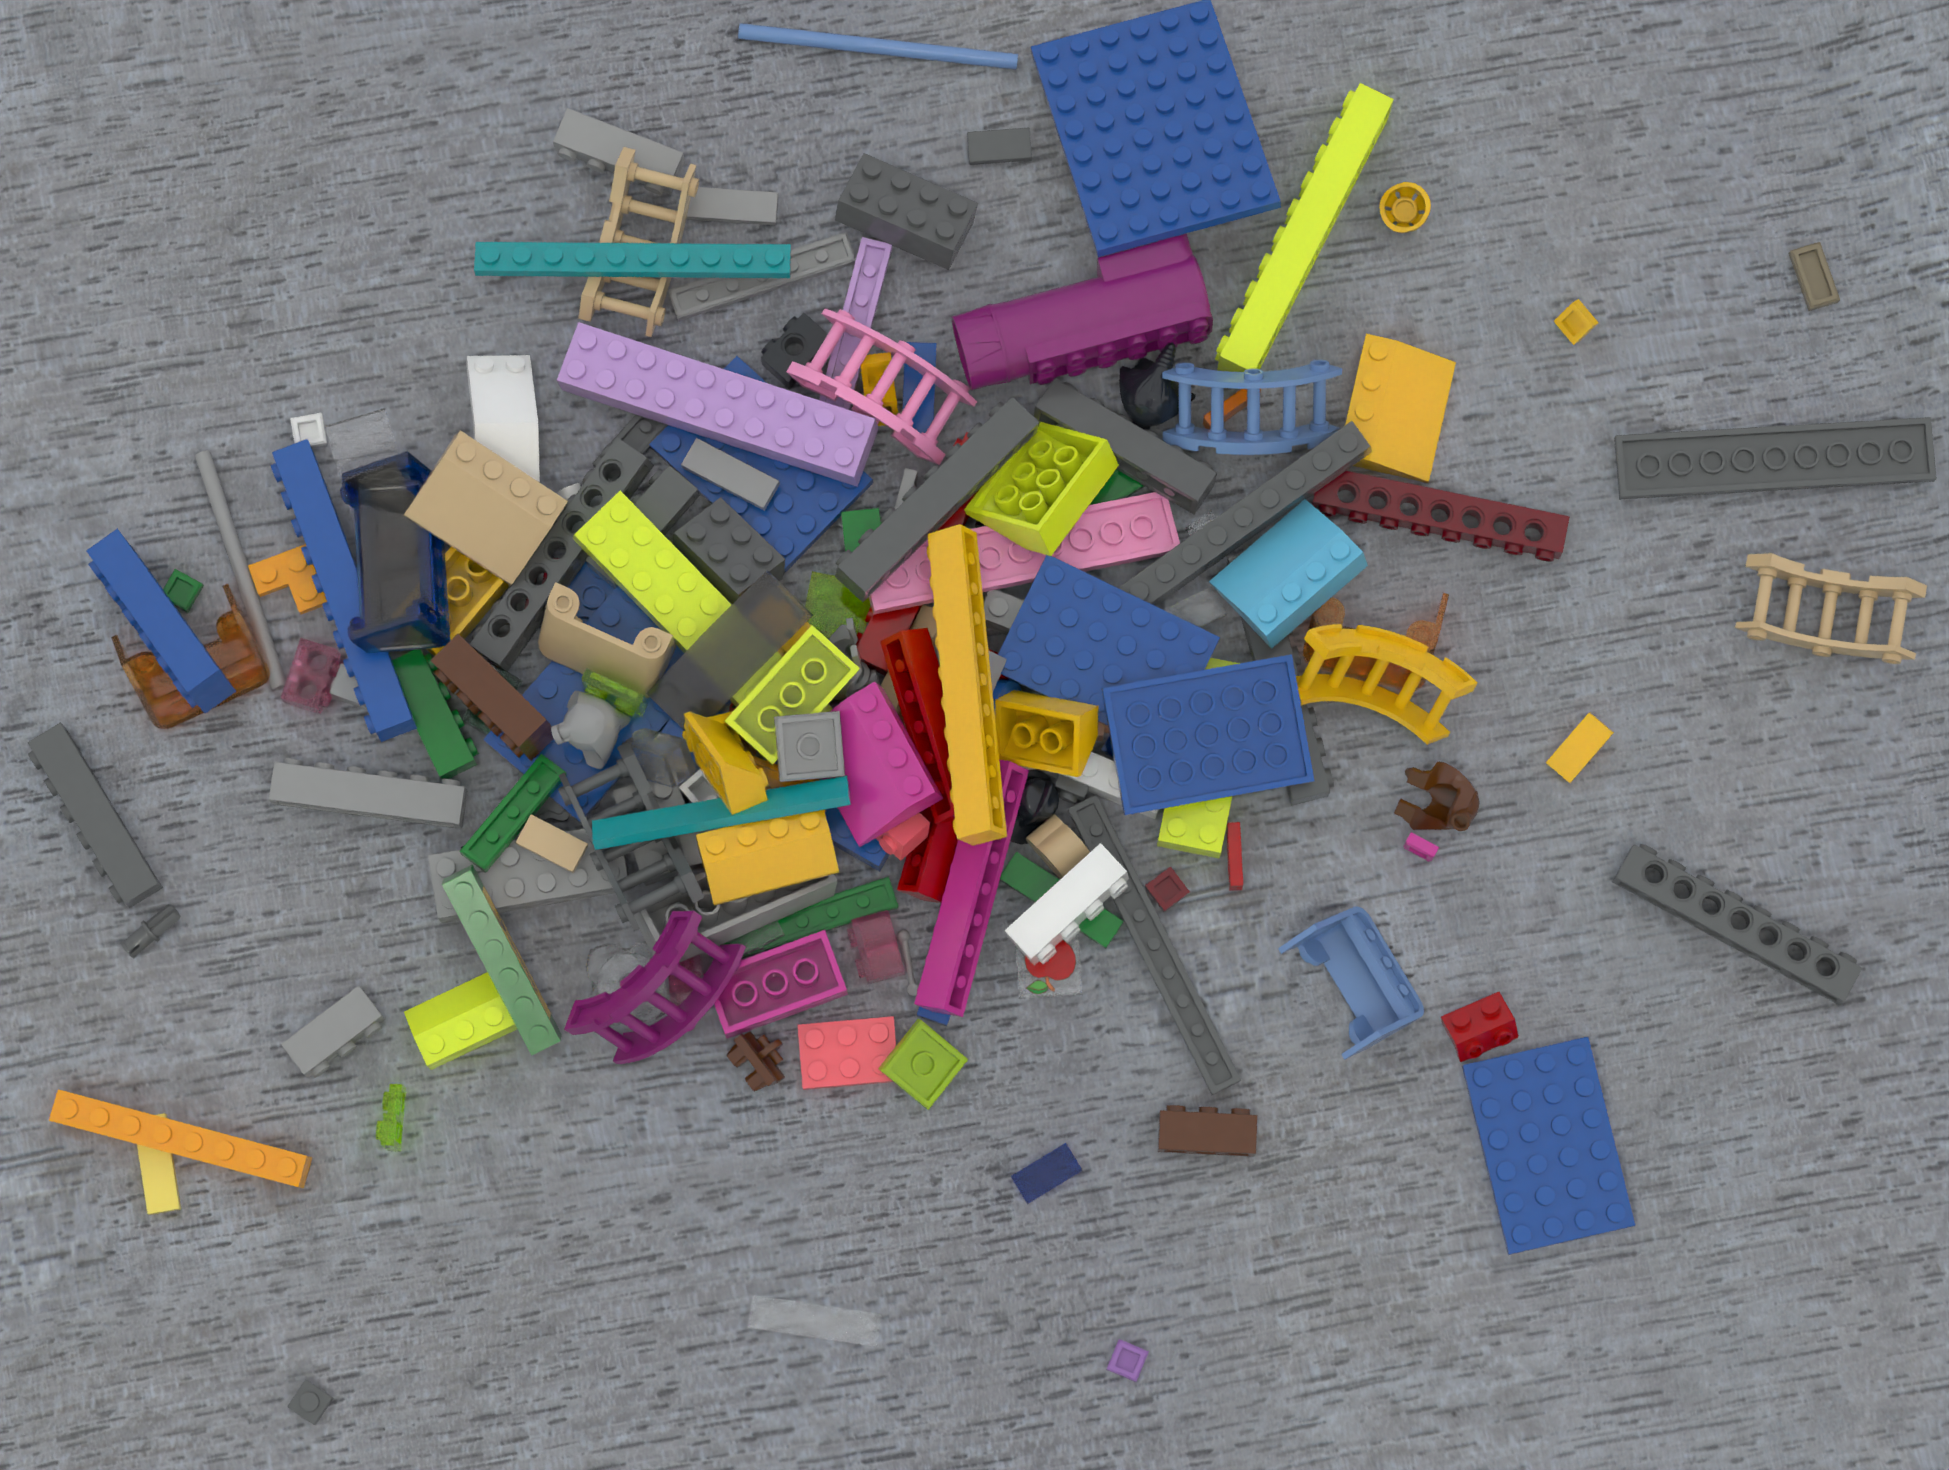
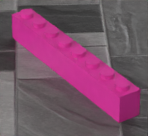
M999 760L1007 837L974 846L958 839L914 1003L932 1012L963 1017L1029 772L1028 769L1011 761Z

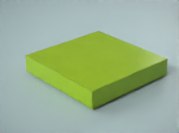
M917 1019L878 1069L925 1109L929 1110L968 1059L921 1019Z

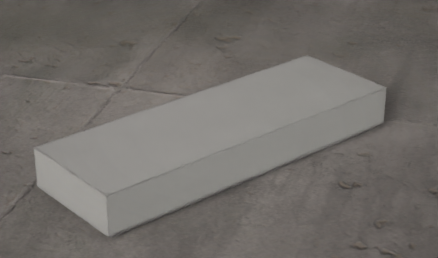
M698 187L696 196L690 199L686 219L776 226L778 192Z
M698 438L695 439L681 464L683 469L764 511L780 485V482L773 477Z

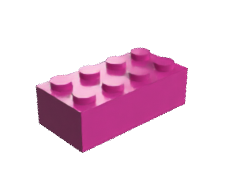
M823 930L741 960L740 967L734 972L714 1005L726 1038L729 1039L848 995L826 931Z

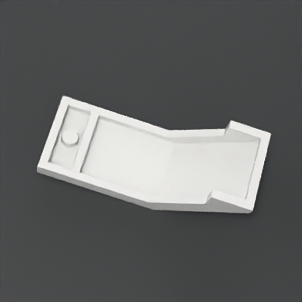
M530 355L467 356L466 367L474 440L540 482L538 416Z

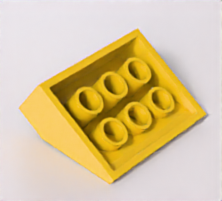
M1366 333L1345 425L1353 421L1371 446L1372 452L1353 466L1429 483L1456 362L1397 340Z

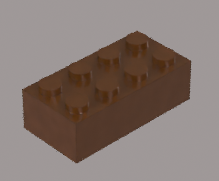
M459 634L430 660L437 668L434 674L453 694L459 690L455 695L474 715L480 711L481 713L478 717L497 737L503 733L500 739L518 758L524 754L532 761L554 739L551 732V724Z

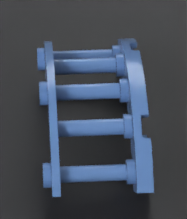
M1313 360L1308 365L1265 372L1260 369H1247L1244 372L1217 371L1194 367L1192 363H1178L1175 365V368L1162 372V378L1178 382L1179 423L1174 428L1163 431V441L1169 445H1176L1182 449L1199 451V446L1215 447L1216 454L1231 455L1292 452V446L1307 444V448L1312 449L1341 429L1340 427L1330 425L1326 421V379L1342 375V368L1329 365V362L1326 360ZM1313 383V420L1310 421V424L1295 427L1296 385ZM1191 385L1211 387V429L1195 427L1191 423ZM1283 387V427L1280 430L1274 431L1260 430V389ZM1224 388L1247 389V430L1244 432H1233L1224 429Z

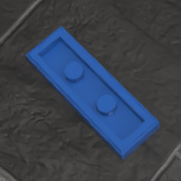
M906 342L915 348L914 354L936 368L937 343ZM905 363L902 411L923 378L922 374ZM935 384L931 387L912 419L914 422L912 427L919 433H926L934 419Z

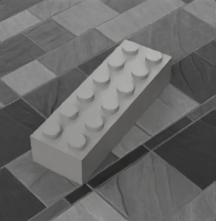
M584 828L565 831L588 843V847L574 873L517 845V840H513L486 873L462 856L460 850L428 855L437 917L441 923L460 920L442 886L443 880L472 864L498 913L614 894L615 891L604 869L597 871L590 857V853L595 850ZM626 855L608 863L617 881L629 875Z
M705 872L695 875V878L704 898L693 903L688 892L683 895L677 893L633 916L653 955L656 952L652 948L662 934L672 911L697 912L702 916L698 932L719 946L834 896L837 879L834 874L713 905ZM690 943L679 963L704 951Z

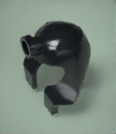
M1173 342L1168 343L1155 362L1143 357L1132 369L1125 366L1120 368L1119 387L1123 408L1133 420L1132 423L1143 430H1150V427L1163 424L1179 414L1178 382L1162 378V372L1173 368L1176 352ZM1191 393V402L1195 399L1196 394Z

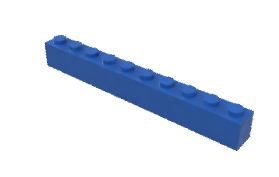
M308 439L272 452L276 462L270 465L277 483L283 481L286 491L281 492V496L287 510L293 508L296 518L292 519L291 523L297 537L303 536L306 546L301 549L307 565L314 564L317 574L312 575V579L318 594L324 592L327 602L322 603L328 621L334 620L338 630L332 633L339 650L345 648L348 658L344 659L343 663L349 677H356L358 687L353 689L359 705L366 704L369 715L364 716L370 734L376 733L380 741L383 742L417 729L316 456Z

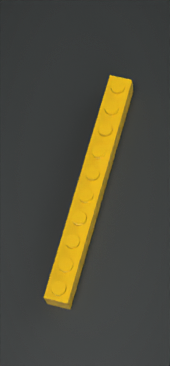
M959 524L927 534V556L931 566L929 582L934 597L932 613L937 628L935 644L939 651L940 659L938 674L943 690L941 705L945 712L946 721L944 736L948 743L949 752L947 767L951 774L952 783L950 798L954 805L955 814L953 829L957 839L974 846L1007 837L977 533Z

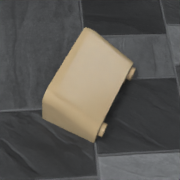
M555 582L548 597L538 640L539 649L542 654L554 662L634 698L647 699L651 697L657 690L676 649L673 635L658 628L650 627L640 631L633 645L583 623L576 616L580 606L577 594L570 588Z

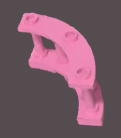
M824 309L821 314L833 326L811 363L807 362L805 366L792 361L786 372L803 388L833 401L840 397L853 405L852 411L875 418L877 424L880 421L894 430L891 436L903 444L915 456L940 465L946 454L936 446L938 443L936 439L958 402L973 407L976 405L977 401L968 393L970 388L958 380L950 379L933 365L914 354L915 348L901 340L896 343L879 332L855 321V318L844 310L839 309L836 313ZM846 332L860 338V343L840 376H835L832 379L824 375L821 369L842 334ZM874 345L885 352H890L893 358L872 393L867 394L865 397L851 389L852 384L850 382ZM905 363L922 374L923 378L902 413L894 415L882 407L884 404L882 399ZM935 384L948 396L926 433H919L912 427L914 423L912 419L931 387Z

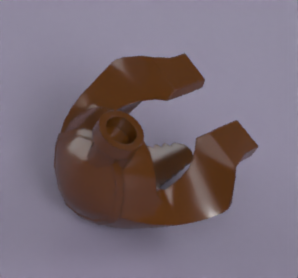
M1440 761L1431 770L1421 771L1414 767L1405 770V775L1408 778L1407 783L1429 792L1432 801L1429 806L1421 809L1410 802L1400 799L1394 814L1402 817L1410 824L1413 830L1456 829L1458 831H1465L1469 828L1478 813L1480 801L1478 791L1460 771Z

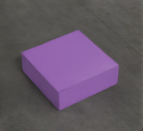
M1119 1339L1106 1370L1137 1382L1149 1351Z

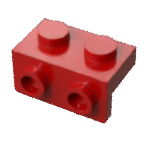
M1496 992L1441 1016L1442 1024L1455 1046L1460 1062L1477 1058L1482 1053L1498 1046L1507 1045L1519 1036L1515 1018L1500 992Z

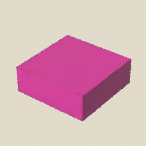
M1412 832L1403 846L1404 849L1428 862L1433 860L1439 849L1438 846Z

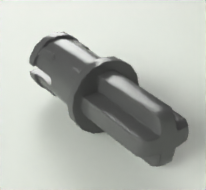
M168 904L147 922L143 920L141 922L142 926L120 944L134 959L154 940L158 942L160 940L159 936L175 924L181 916L172 905Z

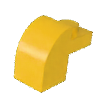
M890 352L869 354L862 362L861 376L865 397L867 394L872 393L892 360ZM893 381L882 399L884 403L882 407L897 415L898 406ZM880 421L877 424L878 426H886Z

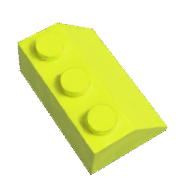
M488 972L404 1011L413 1037L430 1070L517 1030Z

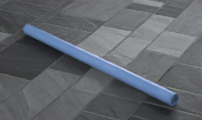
M740 23L738 39L1015 70L1017 69L1018 54L743 23Z

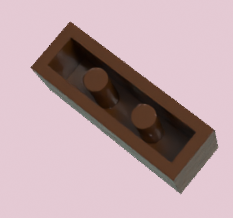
M1167 1105L1166 1111L1160 1110L1158 1152L1255 1157L1258 1115H1250V1109L1232 1108L1231 1114L1218 1113V1108L1199 1107V1112H1186V1106Z

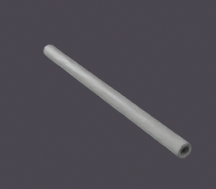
M209 450L199 452L195 455L272 690L283 689L288 685Z

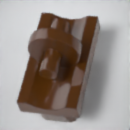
M751 1031L744 1035L740 1034L734 1039L736 1044L726 1055L737 1068L749 1060L755 1070L745 1077V1080L754 1092L766 1086L777 1084L785 1078L777 1067L783 1061V1058L777 1052L783 1045L780 1039L771 1043L765 1034L756 1039Z

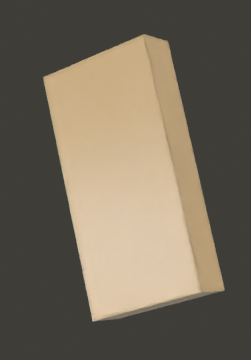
M530 815L516 841L517 845L571 873L575 872L588 847V843L533 815Z

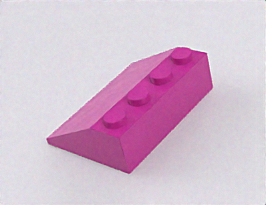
M876 682L869 684L847 697L831 710L840 711L844 770L849 782L851 805L838 807L859 847L943 799L885 690Z

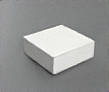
M322 413L290 418L294 443L308 439L312 448L328 445Z

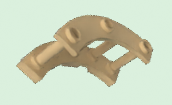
M623 147L615 165L609 202H613L609 220L604 222L599 243H656L624 235V231L620 230L623 214H629V212L675 223L670 243H681L690 199L696 196L699 186V179L694 178L696 165L690 164L685 177L680 178L638 167L639 164L634 163L635 150ZM637 179L680 190L678 211L633 200V197L628 195L630 181L634 182ZM588 277L581 295L578 319L591 322L595 310L601 311L603 308L646 319L645 336L652 337L656 325L662 326L666 308H663L671 277H661L660 279L652 277ZM612 280L656 291L651 307L605 296V293L602 292L605 282L611 283Z
M1773 553L1747 555L1746 567L1758 571L1757 576L1760 577L1753 621L1736 622L1735 628L1747 632L1748 638L1760 641L1769 639L1788 645L1812 649V654L1822 657H1830L1831 653L1880 658L1883 662L1890 664H1901L1902 660H1915L1916 653L1901 647L1907 604L1911 602L1912 598H1925L1927 585L1909 577L1870 576L1869 582L1850 580L1851 574L1821 569L1820 574L1804 571L1805 564L1780 557ZM1776 577L1787 580V585L1790 586L1783 629L1766 623L1772 582ZM1806 585L1823 588L1822 592L1825 593L1818 637L1795 632L1802 589L1806 588ZM1842 592L1859 594L1861 599L1854 643L1831 640L1837 598ZM1878 596L1892 597L1895 601L1888 645L1867 644L1874 601L1878 600Z

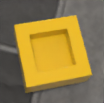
M1579 299L1571 303L1554 320V323L1573 345L1580 342L1599 323Z

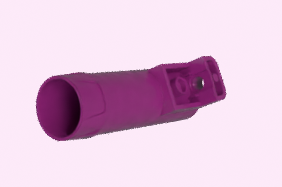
M1187 233L1097 258V277L1010 301L987 304L975 310L951 316L959 357L971 391L991 385L1010 383L1025 376H1028L1030 384L1037 382L1039 385L1049 384L1056 377L1068 374V376L1074 377L1085 373L1086 369L1097 366L1099 368H1108L1115 365L1117 361L1129 358V360L1141 359L1149 352L1156 350L1161 352L1171 342L1175 344V347L1186 342L1191 344L1201 343L1208 339V335L1212 332L1213 317L1199 264L1193 255Z

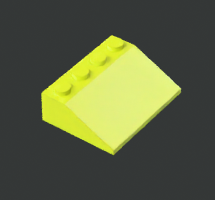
M1040 422L1037 433L979 489L964 511L970 517L1021 547L1052 556L1119 464L1107 439Z

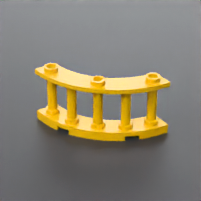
M1341 624L1319 626L1307 631L1304 640L1314 649V653L1303 674L1296 676L1301 705L1320 701H1335L1366 707L1399 722L1427 745L1449 736L1450 731L1439 722L1451 699L1453 700L1473 692L1478 683L1447 657L1442 661L1426 652L1429 648L1428 646L1392 631L1365 625H1357L1356 629H1342ZM1355 656L1377 659L1365 681L1345 677ZM1340 657L1331 675L1317 674L1324 660ZM1389 662L1411 671L1399 694L1377 686ZM1422 677L1442 690L1429 713L1410 701Z

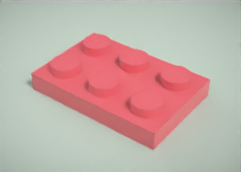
M894 1016L797 1025L803 1090L893 1082L878 1068L896 1047Z

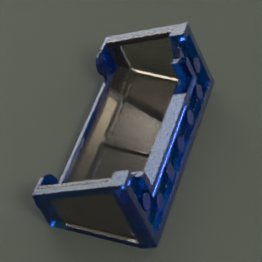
M408 451L342 473L341 498L345 504L354 509L360 617H353L350 620L348 636L352 643L356 644L366 653L440 648L450 642L444 542L404 516L432 470Z

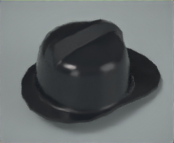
M1030 770L1028 772L1010 839L1013 843L1020 845L1029 844L1026 837L1053 816L1058 809V792L1051 778L1044 772Z

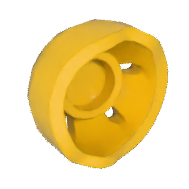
M1403 182L1392 186L1384 193L1379 209L1382 220L1389 229L1399 233H1408L1419 229L1426 222L1430 214L1431 203L1427 192L1421 186L1412 182ZM1396 192H1399V194H1400V198H1399V199L1397 198V196H1396V194H1395ZM1417 194V198L1413 201V195ZM1385 207H1389V208H1391L1392 210H1391V211L1386 210ZM1419 211H1424L1425 213H1424V214H1419L1418 212H1419Z

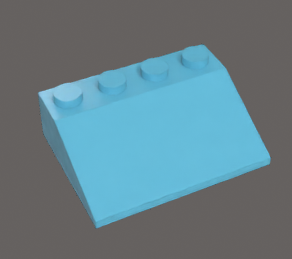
M1304 499L1213 577L1209 583L1272 649L1364 570L1368 564L1363 551L1338 526Z

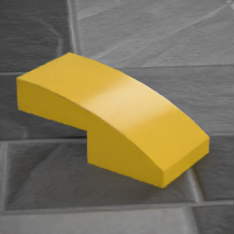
M1589 712L1547 760L1546 764L1571 783L1614 732Z

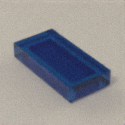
M1065 1143L1013 1174L1011 1179L1028 1205L1083 1170Z

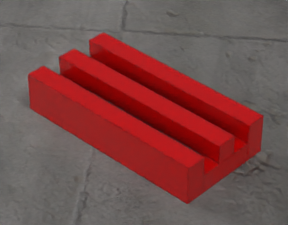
M1240 822L1227 823L1226 826L1229 891H1238L1243 888Z

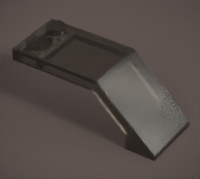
M767 570L698 638L646 694L686 731L684 728V713L690 711L704 717L716 715L746 682L804 626L813 614Z

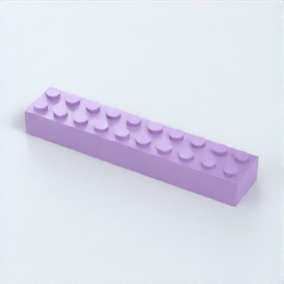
M578 322L557 378V382L563 391L857 487L879 429L875 418Z

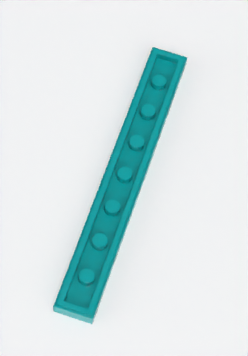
M847 776L768 789L765 790L767 801L734 815L730 813L721 798L592 820L593 845L595 850L851 805Z

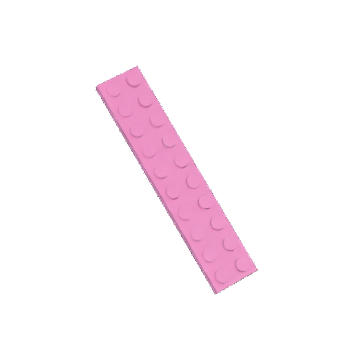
M1153 492L1089 505L1052 554V557L1084 572L1161 557L1180 544L1169 500ZM987 526L971 529L977 533L982 592L1028 584L1034 581L1046 555L1027 550ZM928 540L869 596L873 615L934 603L933 591L929 582L931 566L927 556Z

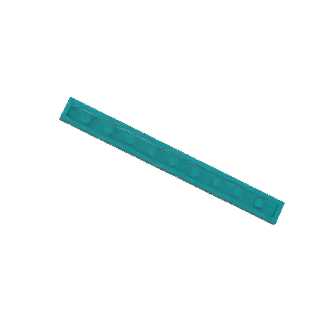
M475 242L474 273L475 276L790 278L791 244Z

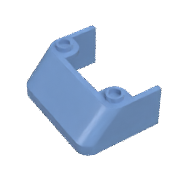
M1355 906L1317 922L1278 948L1282 954L1298 947L1300 956L1305 962L1314 966L1324 963L1356 1018L1349 1023V1037L1355 1045L1341 1054L1344 1060L1379 1043L1413 1023L1424 1014L1420 998L1373 920L1361 907Z

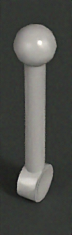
M901 930L898 932L897 938L902 943L909 981L907 993L910 996H916L919 986L915 983L908 940L910 934L906 930Z

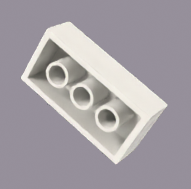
M1100 843L1015 920L1005 932L1033 965L1039 961L1044 964L1057 952L1055 946L1064 939L1067 943L1081 930L1079 924L1086 918L1091 921L1103 911L1104 907L1102 905L1105 900L1110 896L1115 899L1127 889L1128 873Z

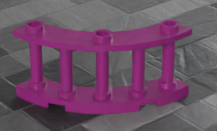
M672 911L662 934L652 948L656 953L644 967L639 964L628 976L620 981L621 988L611 994L603 992L591 998L575 1000L564 1030L572 1035L590 1032L597 1033L618 1047L613 1062L616 1064L631 1063L652 1056L677 1041L686 1032L695 1028L698 1021L713 1006L724 991L734 972L740 967L741 958L746 946L743 944H722L718 946L698 932V926L702 919L701 915L695 911ZM690 943L714 958L702 979L679 964ZM669 975L675 976L694 989L679 1006L656 992ZM647 1001L667 1014V1016L649 1026L630 1012ZM621 1022L633 1030V1032H624L622 1035L609 1025Z

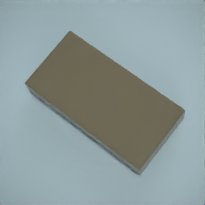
M1817 242L1791 250L1789 256L1808 311L1838 303L1840 298L1821 243Z

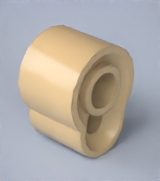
M1055 814L1026 837L1033 850L1060 879L1090 853L1080 838Z

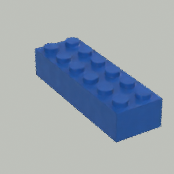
M118 528L86 550L93 560L88 564L92 571L104 584L107 592L122 609V613L137 630L142 641L154 654L157 662L166 674L169 675L177 690L192 708L198 705L204 713H207L236 692Z

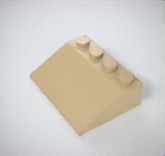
M460 430L453 437L404 516L509 585H512L568 501Z

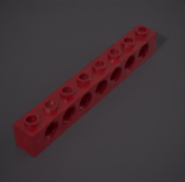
M1350 471L1343 472L1315 492L1312 505L1326 517H1336V514L1349 516L1348 520L1355 523L1365 524L1367 520L1378 522L1379 526L1385 529L1397 530L1398 527L1411 529L1410 532L1418 536H1429V533L1442 535L1441 539L1453 543H1459L1461 539L1473 542V546L1478 548L1491 549L1492 546L1504 548L1505 553L1511 555H1522L1523 552L1535 554L1536 559L1546 562H1553L1554 558L1560 559L1564 549L1570 516ZM1342 490H1348L1353 493L1355 499L1350 503H1344L1338 498V493ZM1374 496L1381 497L1385 501L1386 506L1382 509H1374L1369 504V499ZM1411 503L1415 506L1417 513L1407 516L1401 512L1400 505ZM1435 509H1441L1446 512L1448 519L1444 522H1437L1432 518L1431 512ZM1467 515L1474 516L1478 520L1479 526L1468 528L1463 524L1462 518ZM1504 522L1509 526L1510 532L1506 535L1498 534L1494 530L1493 524ZM1528 528L1538 530L1541 539L1538 541L1529 540L1525 536V530Z

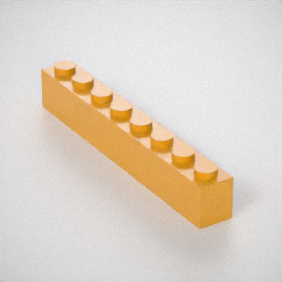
M59 1089L57 1090L49 1121L303 1189L313 1158Z

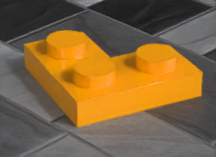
M306 544L248 565L260 597L290 587L300 615L323 607L322 603L327 602L324 592L318 594L314 585L312 575L317 574L314 564L308 566L301 548L305 547Z

